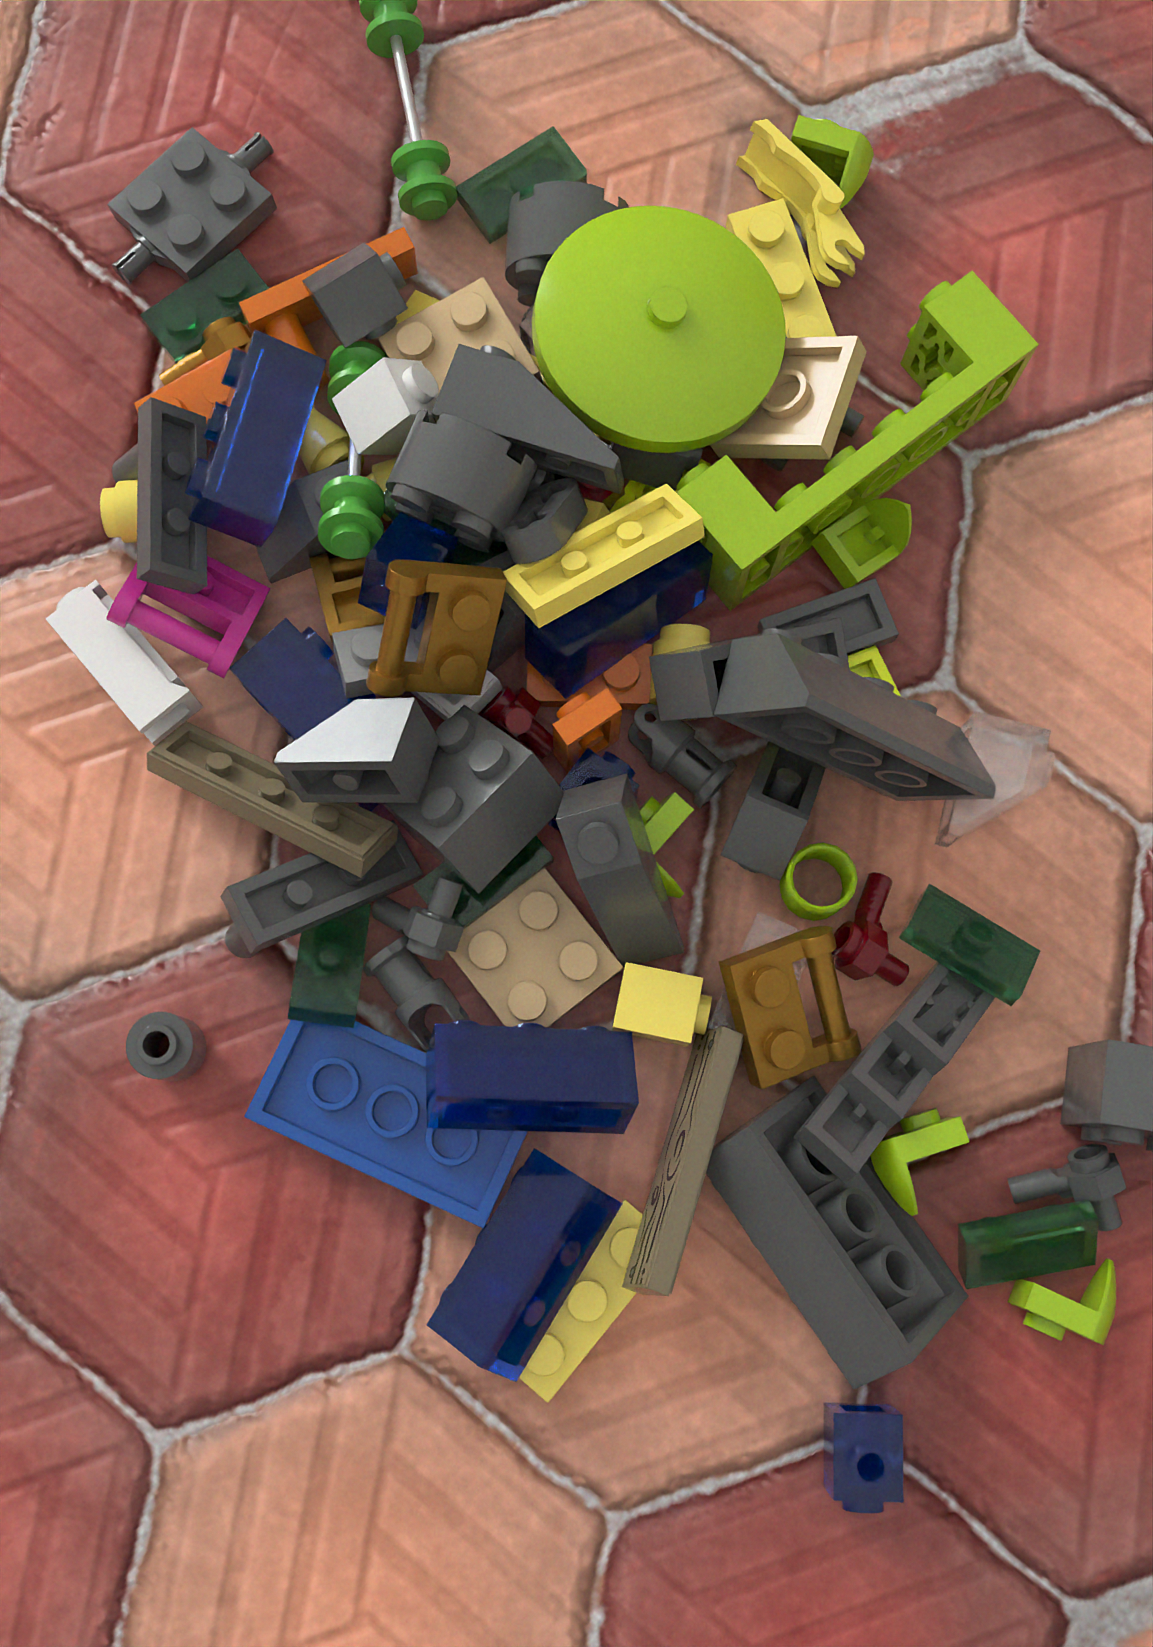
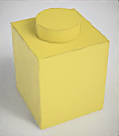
M626 962L612 1032L687 1047L691 1044L693 1033L705 1034L712 996L701 994L703 978Z

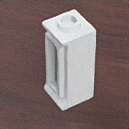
M95 579L86 587H79L68 592L58 602L56 611L48 616L46 620L138 731L144 734L155 746L203 708V706L136 627L127 624L125 628H122L106 620L114 601Z

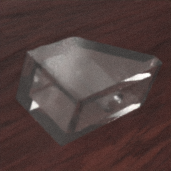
M975 711L961 726V729L996 784L994 799L945 800L935 845L946 848L1020 805L1035 794L1038 788L1045 789L1050 780L1055 761L1054 752L1047 751L1051 730Z

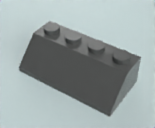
M769 628L764 629L760 636L732 640L714 716L896 801L994 799L997 786L959 726L937 716V708L933 705L917 700H906L893 693L894 686L889 682L872 677H862L848 670L849 663L846 660L830 654L815 653L801 645L802 639L798 635L786 630Z
M812 1076L713 1147L706 1174L748 1234L753 1245L759 1250L781 1282L792 1302L798 1307L824 1345L831 1359L837 1364L852 1388L856 1389L912 1363L969 1296L913 1216L902 1209L885 1188L874 1169L871 1157L868 1158L860 1171L844 1184L794 1138L798 1130L827 1095L815 1076Z

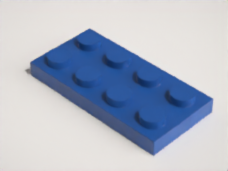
M301 997L244 1117L484 1229L540 1105L307 998Z

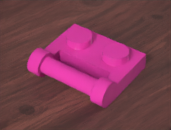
M207 556V586L196 594H189L137 579L136 563L112 603L106 620L122 628L130 624L208 663L207 671L224 679L271 588ZM146 595L223 634L221 642L140 601L142 596Z

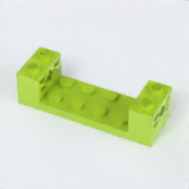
M970 271L953 285L948 281H943L934 287L919 304V309L922 311L918 322L907 334V338L910 341L900 365L923 390L920 395L922 402L906 414L899 408L886 416L872 431L871 435L874 438L859 450H856L852 445L841 450L826 464L823 469L825 475L809 488L804 483H799L787 491L775 504L774 509L776 512L727 454L710 467L706 463L697 465L679 481L676 486L678 490L676 493L703 518L705 534L704 538L680 550V552L730 611L811 550L813 545L810 542L823 530L865 503L879 498L1008 399L1039 344L973 271Z

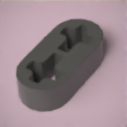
M561 478L550 481L535 488L524 497L517 515L501 532L514 563L527 564L542 560L559 551L570 539L588 512L575 478Z

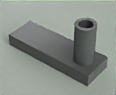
M150 397L138 408V443L114 462L112 475L116 483L124 480H138L137 579L181 592L196 594L207 586L206 417Z
M399 829L396 843L362 878L309 853L225 888L220 897L233 920L225 934L226 946L237 957H253L266 947L413 885L422 877L423 872Z

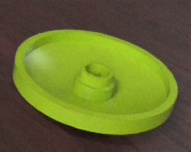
M634 206L618 209L603 214L575 230L563 241L547 263L540 279L532 316L534 352L542 375L554 396L592 432L621 446L647 452L674 453L699 449L716 443L739 429L754 415L763 403L776 380L785 350L786 330L782 303L770 274L755 253L741 239L716 222L696 213L666 206Z

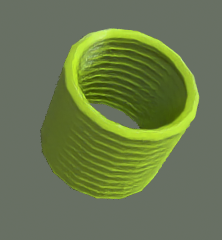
M824 842L809 844L797 851L788 863L779 883L781 898L787 908L800 918L812 921L827 919L842 909L854 895L858 881L856 866L850 856L836 845ZM819 859L833 866L839 874L842 884L841 896L838 902L821 907L810 904L801 898L794 887L793 872L795 865L803 860Z

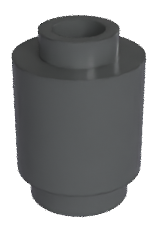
M153 1012L140 1018L130 1029L126 1040V1054L131 1066L145 1077L171 1082L181 1081L192 1076L201 1067L206 1055V1040L202 1030L193 1021L168 1012ZM167 1035L170 1042L169 1049L165 1055L159 1057L160 1042Z

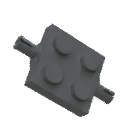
M193 127L189 129L107 204L114 218L133 234L137 242L119 260L112 264L116 273L130 285L148 266L156 262L159 265L175 270L192 286L201 280L277 209L272 194L250 175L260 163L274 153L268 140L261 136L259 132H256L237 152L231 154L215 147Z

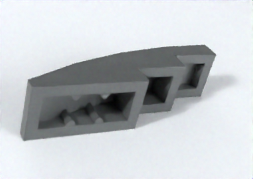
M954 943L862 1050L798 1130L794 1138L845 1184L860 1171L889 1129L903 1119L932 1077L949 1063L1004 985L960 946Z

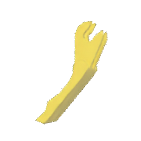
M768 119L753 121L750 131L754 134L745 155L739 156L736 165L754 179L760 191L774 200L784 198L789 213L800 225L802 236L807 241L812 273L818 281L826 286L838 288L841 281L833 270L827 267L826 263L853 277L855 274V263L849 253L861 261L865 255L863 243L840 209L844 200L843 191Z

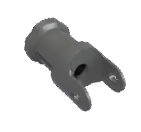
M644 704L635 712V722L631 724L628 730L629 741L645 755V760L658 774L667 772L695 796L693 803L701 809L724 785L737 765L731 760L721 761L694 738L696 731L682 720L660 721L657 705ZM650 713L655 716L656 720L650 722L645 720L644 716ZM641 731L648 738L645 740L640 739L638 732Z
M404 935L373 956L362 970L367 977L375 976L398 1006L395 1014L428 1054L436 1056L440 1052L439 1045L424 1023L425 1014L433 1004L443 1006L453 1021L464 1030H469L472 1023L468 1014L442 978L434 979L417 955L406 948L409 938Z

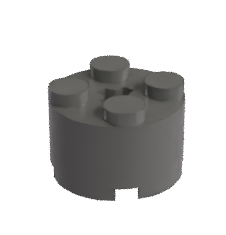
M550 181L535 184L533 196L522 201L520 191L514 194L509 202L505 278L513 288L518 290V302L528 307H534L540 279L546 265L566 238L587 222L603 214L629 208L627 202L618 196L617 207L604 200V188L574 181Z
M420 410L413 421L385 485L391 493L390 497L398 502L394 511L400 516L425 527H430L434 519L456 529L453 537L459 542L475 550L488 553L493 541L504 542L501 532L517 515L537 470V465L527 454H525L521 465L507 456L511 446L509 441L475 423L441 412L437 423L433 424L429 422L428 410Z

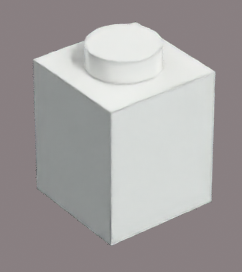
M383 357L333 397L332 401L358 455H397L401 451L418 411L428 410L429 422L436 424L431 412L437 400L439 388L434 376L424 367L422 361Z

